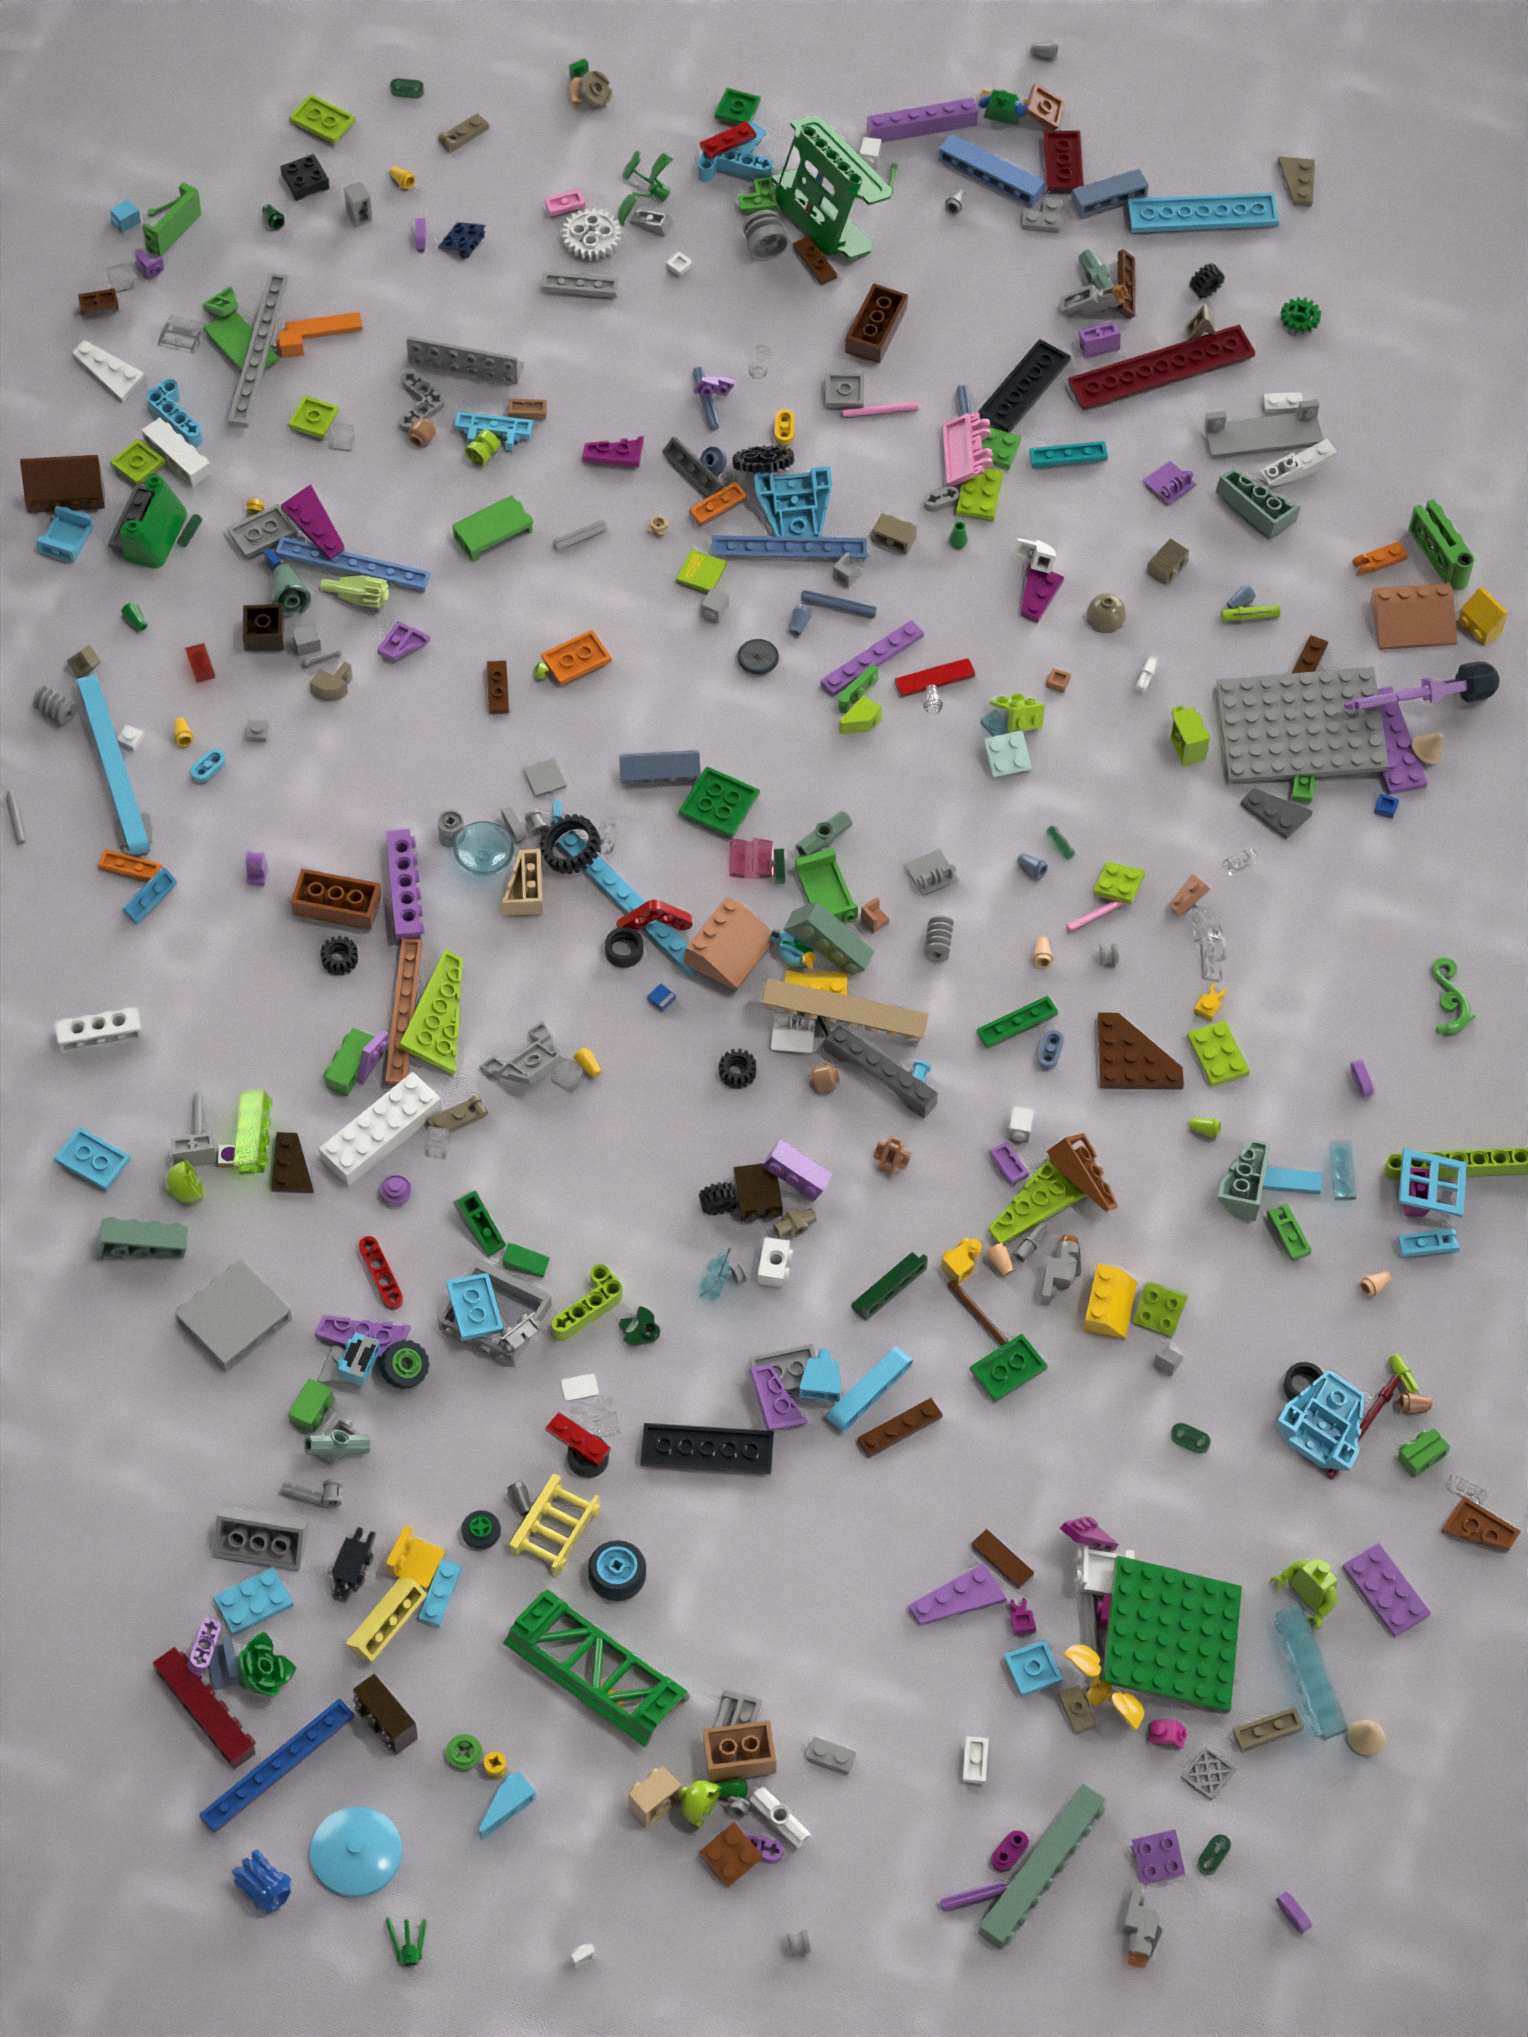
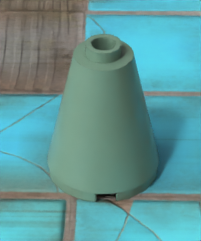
M278 565L273 571L272 604H283L284 616L292 617L294 613L299 612L301 614L305 612L311 603L309 590L290 565Z

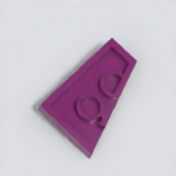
M638 436L637 440L629 441L627 438L620 439V442L610 443L608 440L585 443L582 462L639 468L644 436Z
M1091 1517L1065 1521L1059 1528L1076 1543L1089 1546L1096 1544L1099 1548L1103 1549L1107 1546L1112 1551H1115L1119 1543L1100 1529L1098 1522Z

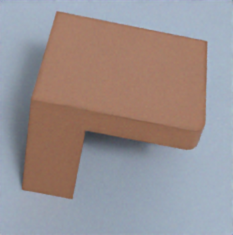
M878 897L861 907V921L872 933H875L889 923L888 916L879 908L880 900Z

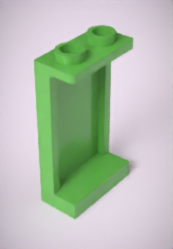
M183 182L179 186L180 200L154 227L146 223L142 225L146 249L151 254L162 257L202 215L197 189Z
M510 495L452 524L453 537L470 560L475 562L479 560V552L525 529L529 534L532 533V524L534 522L531 515L525 513L522 503L519 500L516 501L513 495Z
M834 848L795 859V871L809 904L817 901L840 922H849L858 917V906L853 903L840 872Z

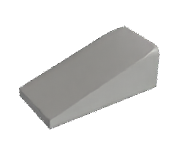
M638 209L630 220V224L662 236H666L673 225L670 214Z

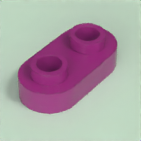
M1018 1830L1010 1832L993 1852L991 1863L995 1870L999 1872L1011 1870L1026 1852L1029 1840L1024 1832ZM1020 1839L1021 1843L1015 1844L1013 1840ZM1004 1855L1007 1857V1860L1001 1861L999 1857Z

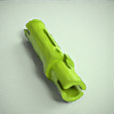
M1279 605L1249 608L1238 606L1237 609H1222L1220 612L1222 622L1235 620L1244 622L1247 619L1280 617L1281 615ZM1268 611L1267 613L1253 614V612ZM1237 613H1248L1247 615H1233Z

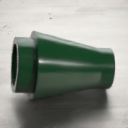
M270 204L263 206L262 212L265 215L268 226L275 230L282 228L285 224L284 215Z

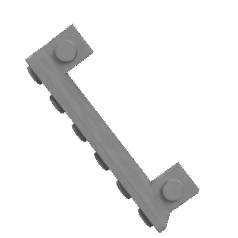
M407 336L406 339L408 362L415 365H424L516 384L519 382L524 363L518 361V358L411 336Z
M1318 399L1299 401L1297 413L1226 422L1225 411L1206 413L1204 429L1211 456L1218 457L1320 443L1324 439L1317 418L1319 410Z

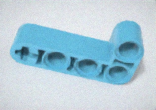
M731 149L711 159H708L705 153L702 152L698 161V177L704 182L711 181L715 177L717 170L753 180L756 178L772 177L773 162L769 158L736 149Z
M166 379L151 389L146 395L150 413L157 419L161 418L165 423L168 422L177 434H181L189 445L194 447L200 446L203 441L200 425L175 404L180 398L177 381Z

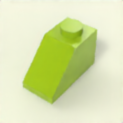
M863 695L839 721V733L870 732L874 726L877 727L882 721V707Z

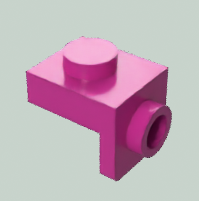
M1104 1594L1103 1602H1098L1097 1615H1101L1099 1627L1105 1630L1108 1627L1111 1595Z
M1177 1719L1152 1720L1149 1741L1153 1745L1174 1744L1178 1749H1183L1184 1741L1187 1738V1731Z

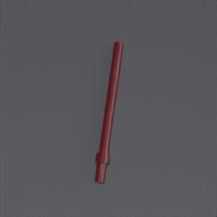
M1393 1376L1387 1386L1381 1389L1378 1394L1379 1398L1361 1422L1359 1428L1361 1429V1435L1358 1438V1442L1384 1404L1389 1402L1394 1395L1393 1391L1400 1382V1378L1397 1376ZM1329 1469L1326 1476L1333 1480L1339 1470Z

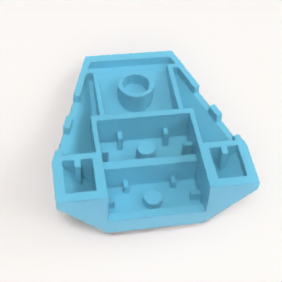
M830 466L811 468L808 473L773 476V472L753 474L756 495L776 536L821 537L832 489Z
M1328 1370L1284 1406L1277 1420V1425L1284 1442L1321 1468L1349 1471L1359 1454L1358 1438L1361 1435V1429L1359 1428L1360 1419L1363 1416L1365 1394L1331 1370Z

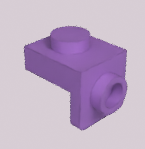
M142 250L135 252V266L148 279L164 271L163 259L161 257L150 261Z

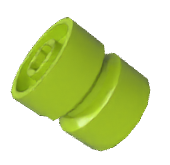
M482 430L475 437V441L473 440L465 448V453L474 464L483 466L491 458V455L500 448L501 444L492 432Z

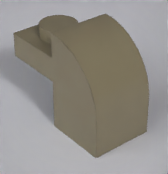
M344 661L334 675L319 669L309 682L311 694L325 701H336L345 697L348 694L347 684L351 682L353 677L351 664Z

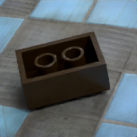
M375 1673L353 1689L354 1698L352 1700L356 1705L354 1707L355 1711L361 1718L365 1716L369 1721L368 1726L374 1734H380L383 1738L381 1741L388 1751L393 1750L397 1755L418 1739L416 1722Z

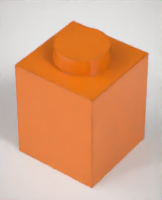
M301 329L278 331L279 339H276L277 351L281 350L282 358L304 356Z

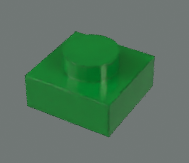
M585 58L569 65L571 80L581 78L582 75L589 71V63Z

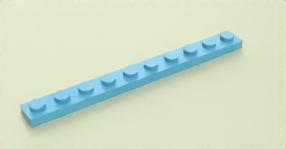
M573 830L557 841V845L570 858L579 854L586 847V843ZM599 855L597 859L592 858L594 862L592 865L586 864L587 869L583 871L626 914L645 903ZM654 920L641 928L688 976L697 971L684 964L685 950L688 944L670 926Z

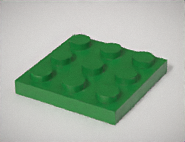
M706 766L680 807L679 815L732 839L760 795V790Z

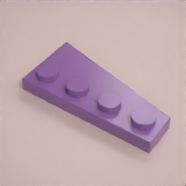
M323 1315L314 1334L319 1339L342 1347H346L347 1341L353 1338L355 1332L379 1340L381 1350L377 1359L380 1360L383 1351L397 1341L407 1339L411 1325H393L391 1322L374 1323L371 1320L363 1319L362 1321L351 1320V1318Z
M982 1563L909 1604L908 1609L919 1626L947 1619V1617L952 1615L965 1614L973 1609H983L991 1604L1007 1602V1597L985 1564Z

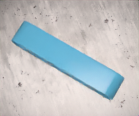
M894 1347L831 1408L826 1419L841 1432H845L909 1370L913 1364V1359L898 1347Z

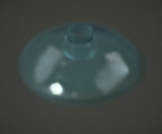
M487 821L475 822L467 825L457 834L453 845L454 857L457 863L471 874L478 876L494 875L504 870L512 861L514 842L509 832L502 826Z

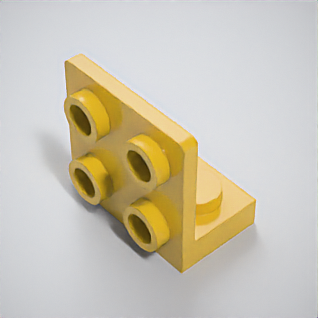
M404 1525L386 1562L387 1573L397 1578L413 1579L420 1587L428 1589L440 1561L445 1555V1550L415 1538L413 1528Z

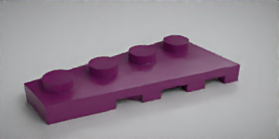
M311 484L281 504V510L329 560L345 551V545Z

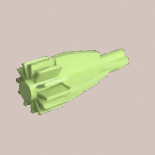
M367 576L341 577L339 581L321 579L319 585L322 591L339 593V598L360 606L382 608V606H385L384 600H387L389 595L388 584H386L387 580Z

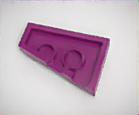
M1029 563L1021 616L1038 623L1063 584L1064 576L1050 571L1049 574L1031 569V563Z

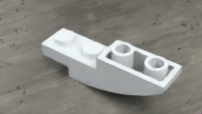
M1327 438L1297 455L1294 452L1261 469L1260 473L1269 486L1286 484L1320 470L1322 464L1337 457V451Z

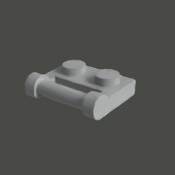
M724 1690L721 1697L723 1701L712 1728L724 1726L731 1702L737 1703L731 1725L756 1722L762 1700Z

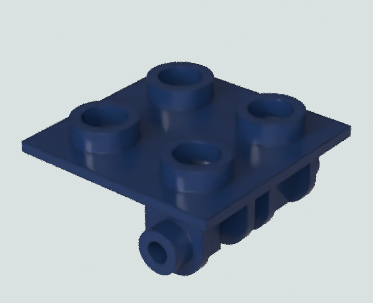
M457 222L438 248L459 250L461 258H468L473 252L472 250H475L476 246L485 237L483 229L486 225Z

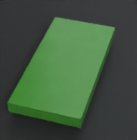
M234 310L231 315L222 316L206 325L204 332L242 372L254 330ZM271 348L269 349L264 369L278 361L277 354Z

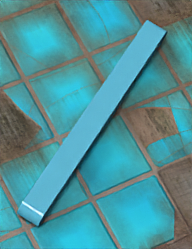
M97 675L79 678L77 682L117 814L120 818L122 830L125 834L130 856L149 852L151 850Z

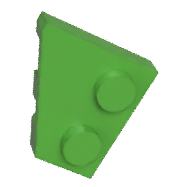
M231 286L202 304L205 311L224 317L231 315L239 307Z

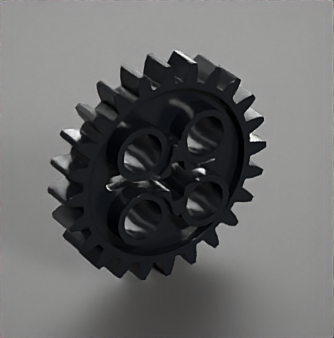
M766 445L762 447H748V450L742 449V452L738 451L732 457L733 468L736 471L740 470L741 473L746 472V474L754 472V474L761 472V474L765 472H779V469L785 470V467H790L795 462L793 450L791 448L786 449V446L780 447V445L775 447L773 445L767 447Z

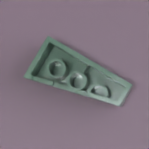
M1234 468L1220 476L1215 491L1269 539L1296 522L1301 508L1296 503L1292 505L1287 502V498L1284 496H1276L1269 492L1270 489L1268 487L1255 484L1252 478Z
M115 1217L102 1218L97 1235L96 1260H103L104 1256H114V1260H118L128 1255H133L136 1259H144L150 1255H154L156 1259L184 1258L187 1250L188 1226H183L179 1223L161 1224L158 1221L140 1222L136 1219L118 1220Z

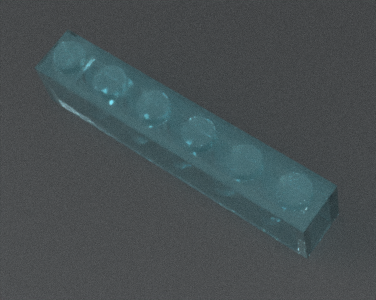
M1298 1603L1274 1613L1277 1619L1274 1622L1279 1634L1282 1633L1284 1639L1281 1642L1282 1647L1291 1659L1289 1662L1290 1669L1298 1678V1682H1296L1297 1689L1301 1695H1304L1306 1701L1303 1703L1305 1711L1308 1715H1311L1313 1723H1311L1313 1733L1325 1741L1349 1731L1305 1608Z

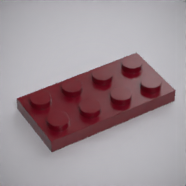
M1044 130L1047 192H1072V189L1084 186L1080 130Z

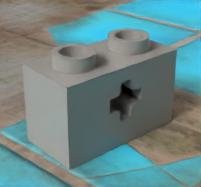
M360 181L345 187L346 212L355 227L373 221L371 198L362 182Z

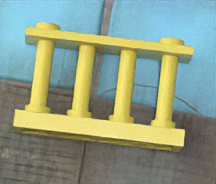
M553 1473L509 1544L510 1553L518 1557L521 1550H526L552 1564V1575L556 1577L559 1571L565 1569L569 1554L592 1517L595 1518L601 1509L599 1496L595 1495L589 1503L564 1490L561 1485V1477ZM554 1497H560L586 1511L581 1519L577 1520L552 1507L551 1502ZM548 1514L575 1529L570 1537L566 1538L541 1525L540 1520L543 1515L546 1516ZM537 1532L562 1545L563 1548L559 1555L555 1556L530 1543L529 1538L531 1534Z

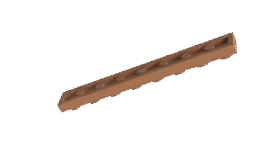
M402 938L385 1078V1084L390 1086H396L408 1076L410 1053L399 1048L398 1045L416 1008L423 947L422 939Z

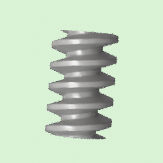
M46 685L40 686L33 697V707L45 713L48 717H52L53 720L58 721L60 724L69 723L77 712L76 703L72 705L71 700H66L64 696H60L57 692L53 693V690L47 689Z
M937 915L928 921L924 954L930 960L943 962L949 958L948 953L950 952L953 932L952 926L954 925V920L951 917Z

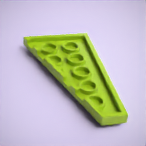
M445 949L398 1047L454 1075L456 1072L455 1058L457 1056L456 1043L459 1029L460 982L462 980L463 958Z
M1048 1159L1024 1185L1022 1191L1012 1199L1009 1206L988 1227V1232L997 1244L1002 1243L1004 1245L1087 1195Z

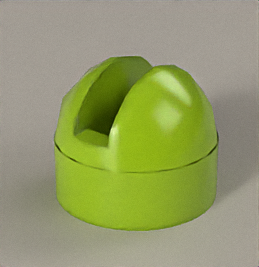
M538 662L533 671V676L538 679H545L547 675L544 673H549V668L545 664Z

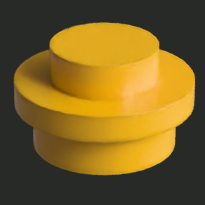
M252 498L246 502L247 511L252 514H258L265 510V505L259 499Z

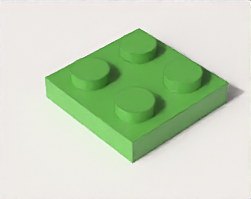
M988 427L991 435L981 440L982 450L985 448L991 449L992 456L990 458L993 461V465L1010 470L1021 441V436Z

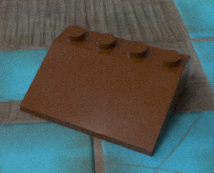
M98 455L20 459L27 513L55 512L56 506L67 507L73 511L105 508V487Z

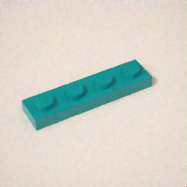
M1105 441L1029 448L1032 468L1108 460Z

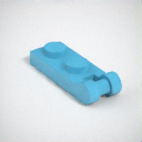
M1455 1229L1398 1236L1402 1258L1445 1252L1456 1253L1460 1251L1459 1243L1455 1239L1457 1237ZM1442 1239L1447 1240L1448 1243H1443Z

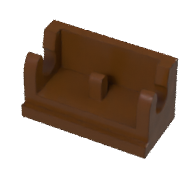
M115 288L78 294L82 316H86L85 312L115 307V310H119Z

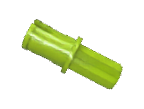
M1396 1353L1390 1356L1387 1361L1395 1371L1396 1376L1400 1378L1406 1391L1413 1394L1417 1392L1419 1387L1410 1374L1411 1369L1407 1368L1400 1354Z

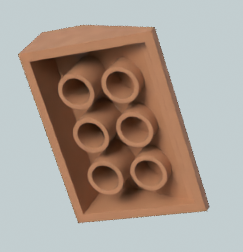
M1451 583L1373 588L1370 603L1379 650L1457 645L1455 608Z
M726 897L686 947L684 964L737 991L774 943L770 941L772 931L744 905Z

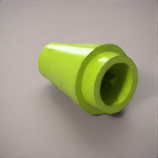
M1191 1118L1189 1130L1210 1138L1219 1137L1221 1121H1218L1217 1118Z

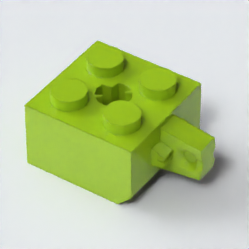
M1181 705L1172 708L1173 726L1170 741L1183 767L1204 761L1209 750L1208 743L1211 737L1208 729H1205L1203 726L1201 715L1197 714L1194 707L1185 709Z

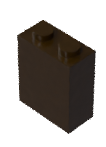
M763 1163L733 1167V1179L739 1199L738 1209L741 1221L753 1222L762 1218L775 1219L783 1215L778 1177L762 1167Z

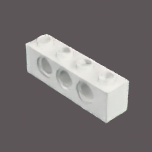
M137 1007L124 1008L114 1012L106 1011L97 1015H84L75 1019H62L55 1022L61 1053L143 1039Z

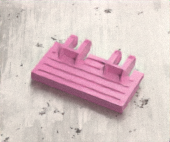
M978 412L971 415L967 413L943 424L947 484L951 487L983 474L985 469L993 465V461L990 458L992 450L988 448L982 450L981 440L991 435L990 429H988L990 422L986 418L980 420Z

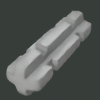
M288 1482L283 1483L281 1487L282 1495H292V1498L305 1502L312 1501V1504L321 1505L324 1497L323 1493L318 1491L312 1492L311 1489L298 1485L292 1486L293 1484Z

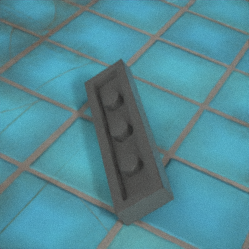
M677 437L671 438L662 452L707 497L724 488L725 485Z
M135 484L108 542L110 549L123 552L120 532L124 524L130 520L142 522L152 500L151 493L147 491L145 486Z

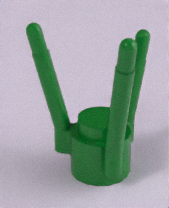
M387 1917L386 1922L396 1951L397 1961H400L401 1966L418 1965L419 1959H422V1947L427 1920H422L417 1948L410 1941L409 1920H404L405 1945H402V1950H400L391 1919Z

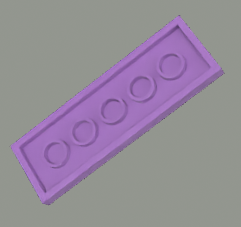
M1392 686L1378 689V695L1394 692ZM1398 702L1380 705L1389 763V771L1380 773L1388 795L1427 788L1428 783L1419 759L1412 750V739Z

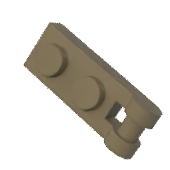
M476 113L447 133H441L438 141L441 144H445L450 152H453L488 130L489 123Z
M474 1095L461 1104L427 1118V1124L437 1139L486 1117L489 1112L485 1106H482L480 1096ZM475 1108V1112L470 1113L469 1110Z

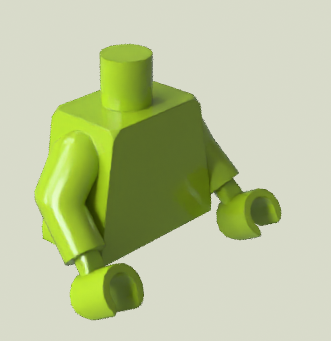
M1317 1558L1311 1562L1307 1559L1294 1561L1282 1571V1575H1276L1269 1580V1583L1274 1580L1279 1582V1586L1274 1589L1278 1590L1284 1587L1285 1580L1288 1579L1287 1583L1316 1613L1318 1612L1317 1615L1309 1616L1306 1620V1623L1310 1624L1315 1619L1316 1624L1313 1629L1323 1626V1617H1327L1338 1601L1336 1591L1338 1580L1331 1573L1329 1563L1320 1561Z

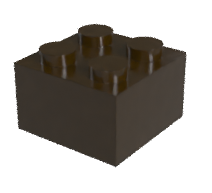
M283 604L243 605V643L245 651L284 650Z

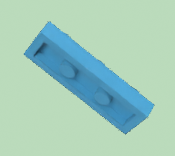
M165 867L161 868L121 909L134 924H138L178 882Z

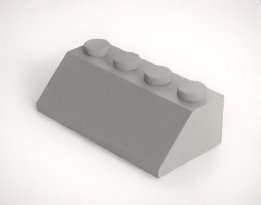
M223 1506L217 1515L213 1557L300 1570L307 1543L309 1520Z

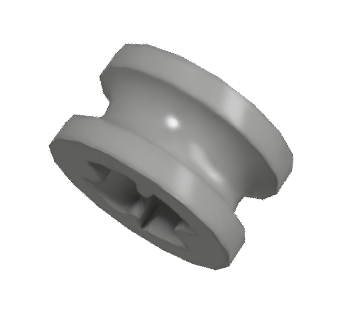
M741 1263L737 1264V1267H730L731 1274L737 1284H740L742 1280H748L747 1272Z

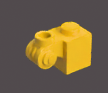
M965 1237L955 1249L948 1250L942 1256L941 1268L958 1285L974 1273L975 1263L972 1260L978 1259L981 1255L982 1245L977 1239L969 1240Z

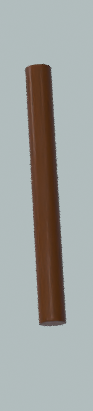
M951 1280L948 1283V1287L1001 1346L1008 1342L1007 1338L954 1280Z

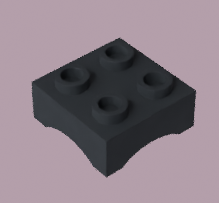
M315 154L280 166L281 176L288 184L296 201L303 199L310 193L330 189L329 178Z

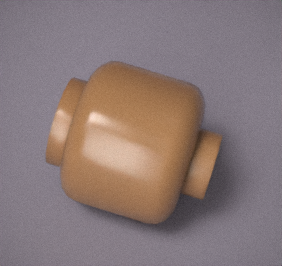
M427 418L416 419L408 430L410 442L418 447L427 446L436 434L433 422Z
M830 1063L813 1067L812 1075L808 1076L811 1088L815 1087L819 1093L834 1090L837 1088V1083H840L838 1070Z

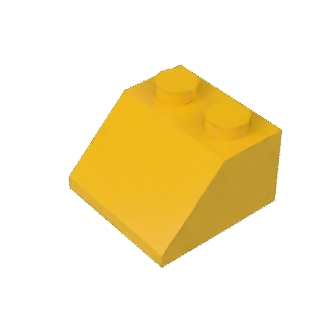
M1481 586L1461 608L1458 620L1464 628H1467L1473 634L1477 641H1480L1485 646L1502 634L1508 611Z

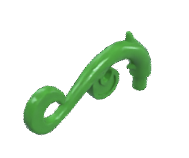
M1441 957L1432 965L1434 976L1449 991L1441 996L1440 1006L1443 1010L1452 1012L1459 1004L1460 1015L1456 1020L1452 1018L1451 1022L1436 1026V1033H1447V1035L1463 1030L1476 1015H1470V1006L1463 993L1439 973L1440 967L1448 968L1449 973L1446 974V978L1450 979L1457 972V964L1450 958Z

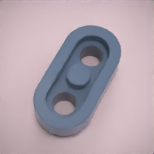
M1050 1030L1043 1037L1037 1057V1062L1043 1069H1052L1058 1063L1064 1043V1037L1059 1031Z

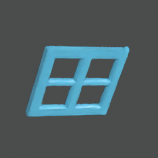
M1404 1148L1402 1150L1399 1203L1462 1218L1464 1214L1467 1163ZM1411 1159L1430 1163L1429 1178L1410 1174ZM1439 1166L1457 1170V1185L1438 1181ZM1410 1181L1428 1184L1427 1200L1409 1196ZM1437 1187L1456 1191L1455 1206L1436 1202Z

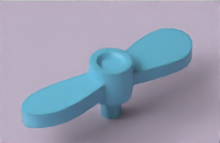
M555 800L553 805V820L556 823L558 822L557 818L561 816L562 802L560 800Z

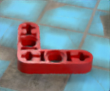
M649 900L616 922L617 928L629 927L636 931L654 920L683 931L693 926L690 913L660 900Z

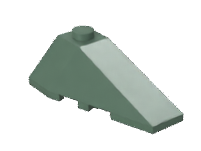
M1250 1139L1240 1152L1238 1159L1231 1165L1228 1173L1220 1182L1217 1199L1234 1217L1256 1221L1271 1145L1269 1142Z

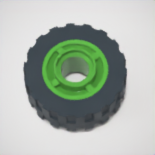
M412 1340L397 1341L387 1347L379 1361V1369L381 1370L382 1377L386 1380L385 1382L401 1390L405 1388L410 1389L422 1382L425 1376L428 1375V1368L430 1367L429 1356L426 1354V1350L419 1343H415ZM401 1360L407 1362L408 1369L402 1367Z

